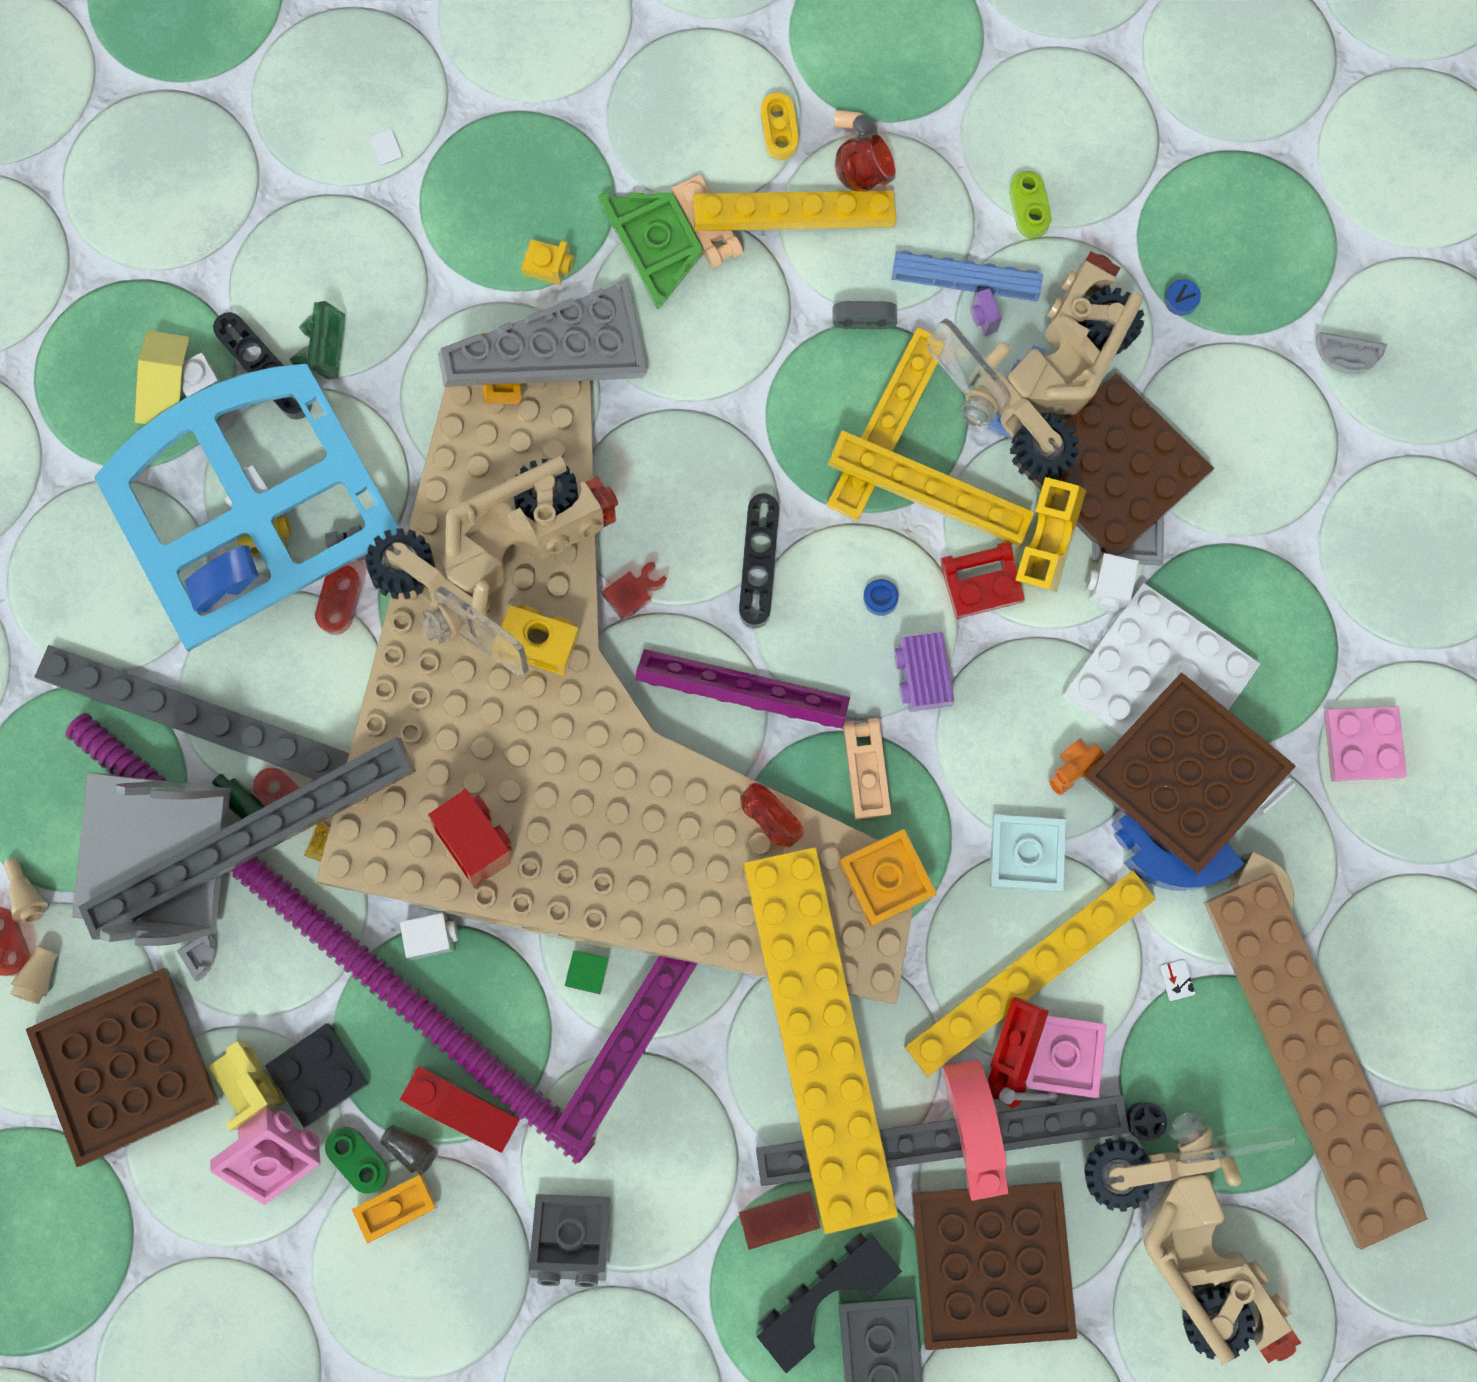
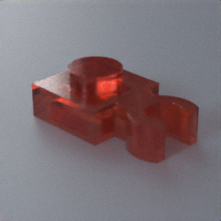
M654 562L647 563L642 568L641 576L635 578L631 571H629L602 591V596L623 622L651 602L652 598L647 593L649 590L658 591L665 586L667 582L665 575L657 581H653L648 577V574L656 567Z

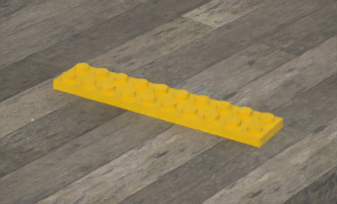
M816 847L743 863L823 1232L824 1234H829L896 1218L898 1213Z

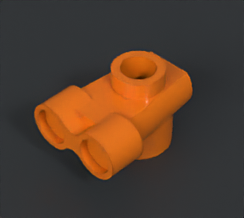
M1081 738L1071 744L1060 755L1065 764L1055 770V776L1049 779V785L1052 790L1058 795H1063L1080 778L1083 777L1085 779V776L1105 756L1102 749L1096 744L1089 747Z

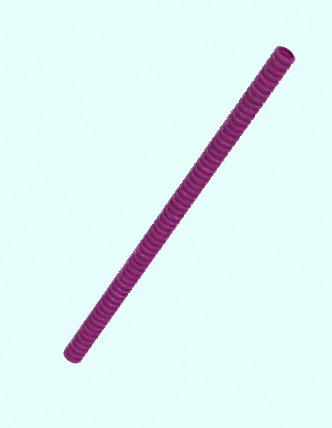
M89 713L77 716L68 725L65 736L69 740H74V744L77 747H82V751L85 754H90L91 759L98 761L102 768L107 767V772L110 775L167 780L163 775L158 776L156 769H150V765L146 761L141 762L142 758L138 754L133 755V750L129 747L125 748V744L122 741H117V737L114 734H109L107 728L100 727L101 724L97 720H92V716ZM258 856L227 872H233L232 877L235 880L241 879V884L244 887L250 886L249 891L252 894L258 893V899L261 901L266 900V905L269 908L275 907V913L278 916L283 914L284 921L287 923L292 922V927L295 930L300 928V934L303 937L309 936V941L312 944L318 943L317 948L320 951L326 950V956L328 958L334 957L335 963L338 966L343 964V970L346 973L352 972L353 979L362 980L361 985L363 987L369 986V992L372 995L377 993L379 995L378 1000L381 1002L387 1001V1007L389 1009L395 1008L397 1016L403 1015L405 1017L404 1021L407 1024L412 1022L415 1031H422V1037H430V1043L433 1046L438 1044L440 1052L444 1053L446 1051L449 1053L448 1058L450 1060L456 1059L459 1068L464 1066L466 1068L465 1072L468 1075L474 1074V1080L477 1083L482 1081L484 1089L488 1090L490 1088L493 1090L492 1095L494 1097L499 1095L502 1098L501 1103L503 1105L508 1103L511 1105L509 1109L512 1112L517 1110L520 1113L518 1117L521 1120L524 1118L528 1120V1126H536V1132L539 1135L543 1132L546 1135V1141L550 1142L552 1140L555 1142L554 1147L557 1150L561 1147L564 1150L563 1155L565 1157L568 1155L573 1157L572 1162L574 1164L580 1163L596 1143L595 1136H593L582 1153L551 1134L553 1127L561 1116L559 1112L561 1108L558 1105L553 1107L551 1105L552 1100L549 1098L543 1099L541 1091L536 1093L533 1090L534 1085L531 1083L529 1085L525 1084V1078L523 1076L518 1078L515 1075V1069H507L508 1064L505 1061L500 1063L497 1054L491 1055L489 1053L490 1049L487 1046L485 1048L480 1046L481 1041L479 1039L474 1041L472 1039L473 1035L470 1032L464 1033V1027L461 1024L456 1026L454 1018H446L447 1013L444 1010L439 1012L436 1003L430 1004L428 1002L429 998L426 995L423 997L419 995L420 990L418 988L413 990L411 988L412 984L409 981L403 982L401 974L395 975L394 968L391 966L387 968L385 966L386 962L383 959L378 961L375 952L369 953V948L366 945L360 946V940L358 938L352 939L351 932L348 930L342 931L343 926L340 923L335 925L333 917H326V912L323 909L317 910V904L315 902L309 903L308 896H301V891L298 888L292 889V883L290 881L284 882V877L280 873L275 875V869L272 866L266 867V861L263 859L258 860Z

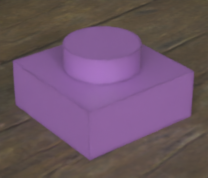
M990 288L977 292L973 306L970 309L975 325L977 327L981 326L985 336L998 332L1002 317Z

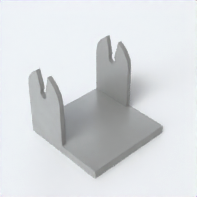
M87 773L72 917L83 919L78 906L226 828L231 788ZM222 875L137 920L102 928L100 930V938L107 942L135 938V946H163L216 933Z

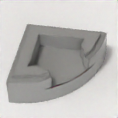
M214 935L196 938L177 950L195 981L199 982L214 964L217 950Z

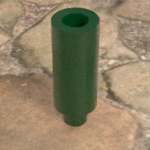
M219 774L212 781V785L215 787L231 788L229 809L240 819L266 807L236 778L229 780L223 774Z

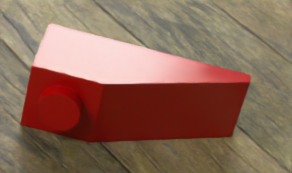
M426 1066L417 1067L399 1099L430 1118L500 1153H503L521 1120Z

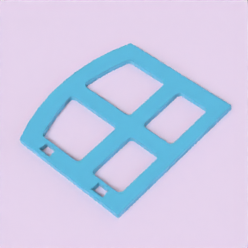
M307 364L279 366L246 373L216 383L188 396L160 413L139 429L111 456L94 477L188 652L366 555L369 544L376 546L374 542L375 537L379 535L382 539H385L384 532L390 530L392 535H397L396 528H399ZM294 397L326 451V457L321 462L260 494L256 493L220 429L217 419L222 414L264 401ZM317 400L326 416L314 420L307 406ZM192 432L195 434L229 496L232 508L225 514L177 540L163 545L133 492L131 484L163 451L186 433ZM338 484H343L365 521L364 529L300 564L294 563L274 527V520ZM367 489L376 506L365 511L357 496ZM249 535L271 573L270 580L215 611L201 616L198 611L193 610L189 594L179 577L180 571L236 539Z

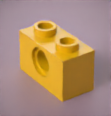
M509 605L495 643L496 655L564 677L578 640L579 627L573 626L574 623L571 620L561 616H554L551 619L539 615L540 612L537 609L528 605H519V607ZM540 631L545 633L548 639L542 644H534L528 637L533 632Z

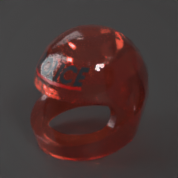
M876 133L857 135L847 139L835 155L834 168L837 178L846 188L852 191L867 192L878 184L886 187L895 179L896 168L891 151L883 138Z

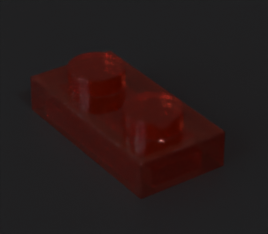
M810 1190L738 1211L749 1250L821 1228Z

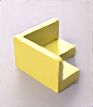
M147 330L138 358L134 423L147 424L160 413L180 402L182 369L189 346V337Z
M236 1041L225 1049L227 1054L209 1066L212 1075L238 1114V1116L226 1123L230 1131L238 1130L240 1126L266 1107L274 1111L285 1103L282 1095L247 1041Z

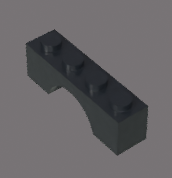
M861 1232L854 1236L844 1246L847 1252L841 1258L835 1261L831 1257L815 1271L818 1278L808 1286L804 1282L798 1285L787 1295L786 1298L789 1300V1303L779 1312L775 1307L772 1308L757 1322L760 1328L756 1331V1337L785 1373H788L815 1349L811 1324L816 1308L825 1297L842 1289H857L874 1297L903 1272L871 1232L865 1237Z

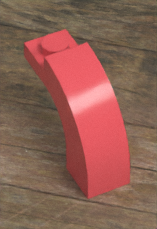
M979 1059L944 1065L943 1072L947 1099L953 1111L960 1137L971 1201L1008 1194L1005 1168H1007L1006 1157L993 1097Z

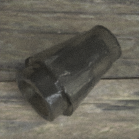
M391 1125L385 1131L380 1141V1144L385 1146L410 1173L416 1171L420 1175L424 1174L433 1164L438 1154V1149L433 1146L432 1140L398 1128L395 1125Z

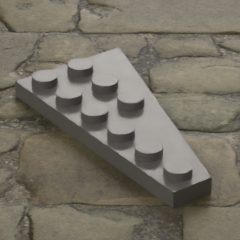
M628 278L617 282L615 286L603 290L600 288L592 291L590 295L580 299H571L533 313L513 324L510 322L489 333L477 334L442 347L438 353L444 387L643 378L647 373Z

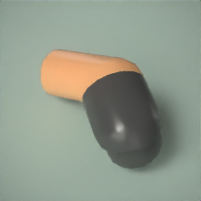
M836 110L834 127L858 131L859 144L873 145L875 143V134L878 133V129L868 117L859 112Z

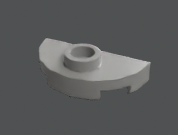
M1319 332L1316 336L1317 350L1322 360L1333 370L1344 374H1360L1370 370L1383 357L1387 344L1324 332Z

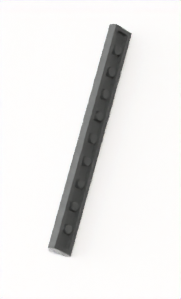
M48 645L34 676L43 682L314 780L345 765L348 761V752Z
M398 737L391 739L78 906L92 940L101 939L100 930L102 928L137 920L416 772V769L402 739Z
M1123 1095L997 1113L1004 1151L1129 1133ZM955 1119L879 1130L887 1168L963 1157ZM804 1141L756 1147L761 1186L812 1179Z

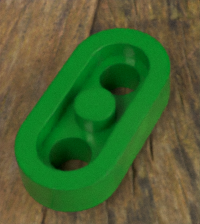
M343 1127L334 1130L328 1136L325 1143L327 1157L357 1191L370 1194L379 1191L386 1185L389 1179L387 1163L358 1130L351 1127ZM342 1139L349 1143V1151L346 1154L338 1150V1143ZM366 1167L371 1168L374 1172V1178L370 1182L365 1181L362 1177V1172Z

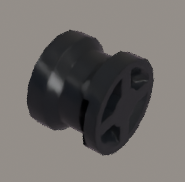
M1138 1102L1132 1104L1127 1109L1128 1128L1132 1136L1138 1139L1153 1141L1165 1133L1167 1117L1160 1106L1154 1103Z

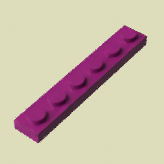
M644 649L635 676L636 681L645 682L652 686H662L679 690L686 694L705 696L720 702L739 704L755 710H764L785 715L789 718H798L819 723L823 726L841 729L844 727L850 701L848 696Z
M663 956L658 957L556 1122L551 1134L583 1153L697 967V963Z

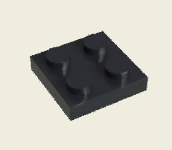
M330 1023L324 1024L265 1065L303 1128L310 1126L369 1085Z

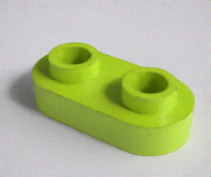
M1022 171L1011 182L1009 189L1010 200L1018 231L1027 238L1036 239L1042 237L1048 231L1052 219L1043 179L1035 172ZM1023 184H1031L1033 189H1025ZM1036 214L1040 217V220H1032L1029 215Z

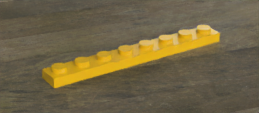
M1134 871L1129 872L904 1046V1048L926 1077L930 1076L1007 1016L1012 998L1029 999L1155 901L1156 898Z

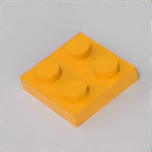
M905 829L838 861L870 928L937 895Z

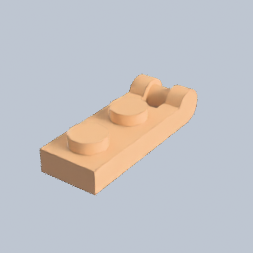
M701 174L671 188V193L676 198L701 244L703 254L712 269L722 265V261L731 256L735 259L743 255L741 244L737 237L734 236L732 230L694 231L693 194L711 193ZM721 240L724 242V245L718 248L713 246L714 243Z
M869 718L865 723L854 724V720L845 721L843 735L854 819L890 816L891 808L879 718ZM869 736L870 745L857 746L856 737Z

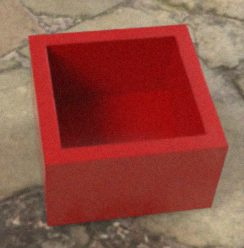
M465 789L430 812L428 817L432 828L473 888H475L511 864L510 851L513 849L510 845L512 842L500 825L494 828L489 822L492 820L489 815L491 812L480 795L477 794L472 797L469 791Z

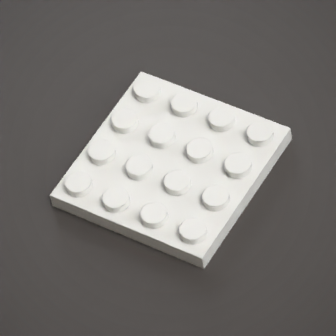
M1143 583L1062 696L1116 735L1122 737L1181 672L1229 710L1260 666V663Z

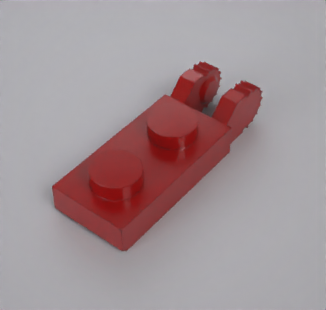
M1012 998L990 1065L992 1069L988 1078V1084L993 1099H999L1000 1092L1006 1087L1014 1092L1025 1093V1081H1027L1049 1010L1022 998ZM1014 1100L1011 1104H1004L1011 1108H1016L1021 1103V1100Z

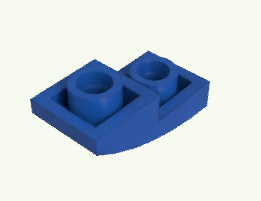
M242 545L220 555L202 566L185 580L194 611L207 612L226 593L239 595L259 576L250 547Z

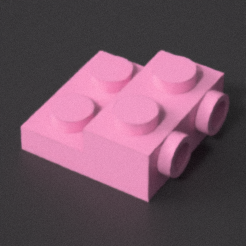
M266 1107L238 1128V1140L210 1160V1172L263 1205H266L321 1164L320 1141L312 1129L305 1128L301 1131L295 1127L291 1117L285 1111L280 1110L274 1113Z

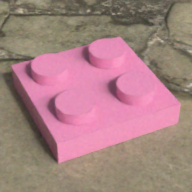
M1399 707L1331 709L1324 712L1331 782L1403 779L1407 777Z
M1047 1016L1027 1081H1025L1026 1088L1099 1099L1106 1024Z

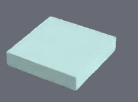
M994 814L992 818L990 887L1063 892L1066 819Z

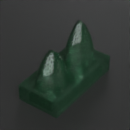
M327 301L314 302L313 314L308 316L299 326L302 333L310 338L309 345L297 351L289 359L293 365L307 364L311 372H315L325 379L338 378L345 313Z

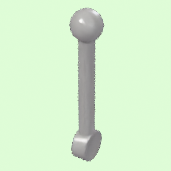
M1007 1087L1002 1089L999 1095L1000 1100L1006 1104H1011L1014 1100L1045 1101L1049 1105H1054L1059 1100L1057 1092L1047 1091L1045 1094L1018 1093Z

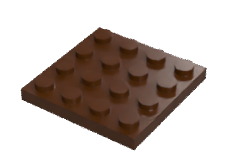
M1116 373L1097 390L1096 394L1077 414L1068 415L1065 418L1067 422L1064 427L1068 429L1072 426L1075 429L1071 437L1078 436L1079 443L1075 447L1080 449L1079 454L1075 457L1076 461L1056 480L1078 485L1086 490L1076 526L1092 542L1097 543L1103 553L1119 556L1205 480L1215 468ZM1048 440L1055 450L1053 453H1050L1048 460H1056V447ZM1020 463L1016 465L1019 469L1022 467ZM1025 471L1024 474L1028 477L1030 473ZM1036 477L1032 482L1042 490L1043 483H1039V477Z
M1181 672L1085 776V780L1198 876L1293 771L1296 765Z
M167 968L155 971L26 1029L76 1167L87 1165L220 1105Z
M1061 1182L1007 1185L1008 1194L974 1201H971L968 1188L911 1192L925 1350L1077 1339Z

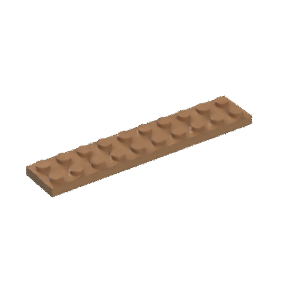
M1274 873L1264 875L1203 902L1355 1246L1362 1250L1427 1220L1426 1213Z

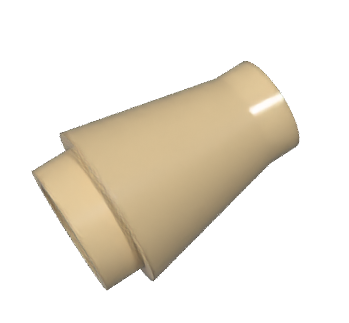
M36 947L32 956L11 984L14 987L10 994L28 1002L39 1004L42 996L47 997L57 954Z

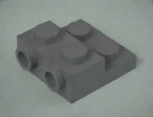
M536 1194L529 1261L531 1278H537V1283L542 1286L560 1285V1279L575 1280L576 1286L584 1288L597 1287L598 1281L607 1280L610 1197Z

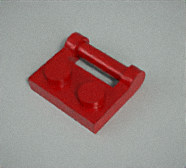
M1009 541L998 543L996 548L953 558L952 555L940 558L942 572L956 619L1020 604L1025 601L1021 583L1016 581L1017 570ZM997 561L1001 562L1003 570L958 581L956 571Z

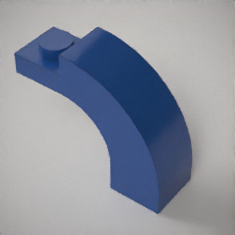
M1128 815L1123 816L1112 825L1116 831L1114 837L1125 850L1131 849L1134 853L1123 863L1131 871H1134L1139 878L1163 889L1176 891L1199 889L1227 878L1244 865V862L1227 843L1197 876L1173 854L1158 847L1148 834Z

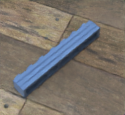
M901 251L895 254L891 280L970 292H980L990 288L992 295L1037 302L1041 294L1043 274H1039L1035 270L1019 271L1015 267L1000 268L990 263L980 265L970 260L960 262L954 261L950 257L940 259L933 258L930 254H922L920 256L913 255L909 251Z

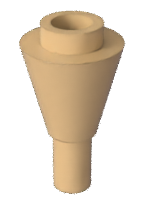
M11 858L5 861L3 865L10 880L12 919L14 921H22L24 924L36 922L44 916V912L48 909L49 905L29 879L24 876L18 859Z

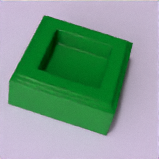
M573 950L564 986L601 995L609 958Z

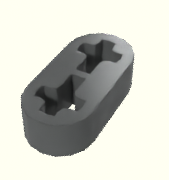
M887 301L838 302L832 307L833 325L843 329L892 328L897 324V305Z

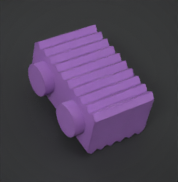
M943 632L902 637L899 642V648H894L896 669H902L904 682L899 683L902 704L908 703L909 712L951 707L954 703V695Z

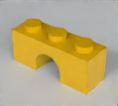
M1045 477L1035 511L1038 513L1037 528L1029 547L1025 546L1016 581L1057 592L1086 494L1084 488Z

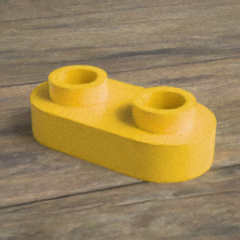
M779 92L771 93L761 103L760 115L765 148L767 153L774 159L787 160L795 155L799 143L794 104L786 94ZM780 112L783 115L780 117H774L772 113ZM779 142H785L787 146L781 148L778 147L776 144Z

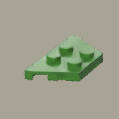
M609 193L598 195L605 214L656 309L661 308L703 255V248L673 193H655L653 195L629 193V197H609Z

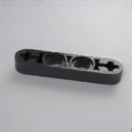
M228 312L216 318L213 324V331L216 337L247 373L284 366L240 316ZM230 324L233 328L235 327V330L242 338L238 343L224 329L227 325ZM256 346L261 349V354L257 360L249 362L243 359L244 351L247 348ZM288 398L272 400L289 418L297 420L306 417L302 408H296L294 405H291ZM312 404L307 406L310 412L312 409Z
M766 493L755 495L749 501L747 511L739 616L745 626L753 629L764 626L769 621L771 613L779 504L776 498ZM761 503L767 504L768 510L773 511L768 512L766 515V528L759 527V512L753 511L754 509H759ZM760 535L767 537L771 543L770 548L761 553L754 551L750 544L754 537ZM754 569H761L766 572L768 579L764 585L754 586L748 581V574ZM746 592H749V593H751L752 595L746 596L745 593H746ZM765 593H767V597H764V596H761V595H760V594H765ZM753 594L760 595L759 610L765 611L764 614H759L758 619L755 620L751 619L750 613L745 612V609H751Z

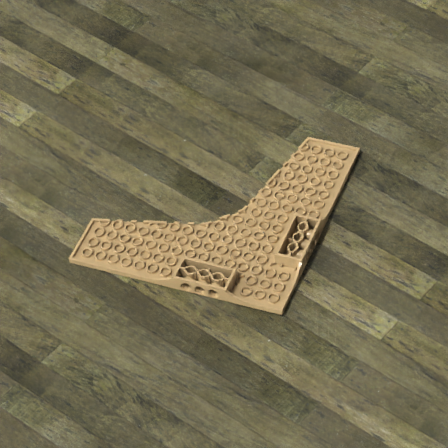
M590 380L520 383L522 399L518 405L484 404L482 385L445 387L408 531L409 529L414 530L417 537L421 534L425 538L426 543H429L435 563L434 568L440 571L445 578V521L448 510L461 502L514 478L516 474L520 475V469L523 466L529 470L531 461L536 460L537 466L542 464V459H548L549 461L557 456H561L565 465L570 468V474L574 473L576 477L578 497L581 493L580 482L585 481L592 494L594 493ZM514 497L504 501V503L508 504L514 501ZM595 535L582 539L566 547L562 552L550 555L539 562L512 544L506 549L502 559L505 581L499 588L488 595L486 613L488 622L497 626L499 632L509 605L515 607L528 605L537 609L540 612L539 615L551 619L554 616H561L571 620L574 623L573 626L579 627L578 640L564 677L496 655L495 643L497 637L494 639L487 638L477 633L474 628L463 622L457 636L451 637L447 630L446 633L444 631V634H442L433 618V615L438 613L437 608L412 591L410 592L411 598L404 599L403 593H399L398 599H392L390 596L347 763L398 737L402 739L416 772L333 815L316 879L318 884L411 903L458 915L465 919L584 944L653 954L768 978L743 863L816 847L849 996L892 1005L897 1004L913 907L870 928L838 864L839 859L879 840L652 730L599 650ZM398 567L397 571H398L399 573H400V572H403V571L400 569V567ZM537 631L533 632L528 639L534 644H542L548 639V636L543 632ZM465 789L469 791L472 797L477 794L480 795L491 812L489 815L492 820L489 822L494 828L500 825L512 842L510 845L513 849L510 851L511 864L475 888H473L432 828L428 817L430 812Z

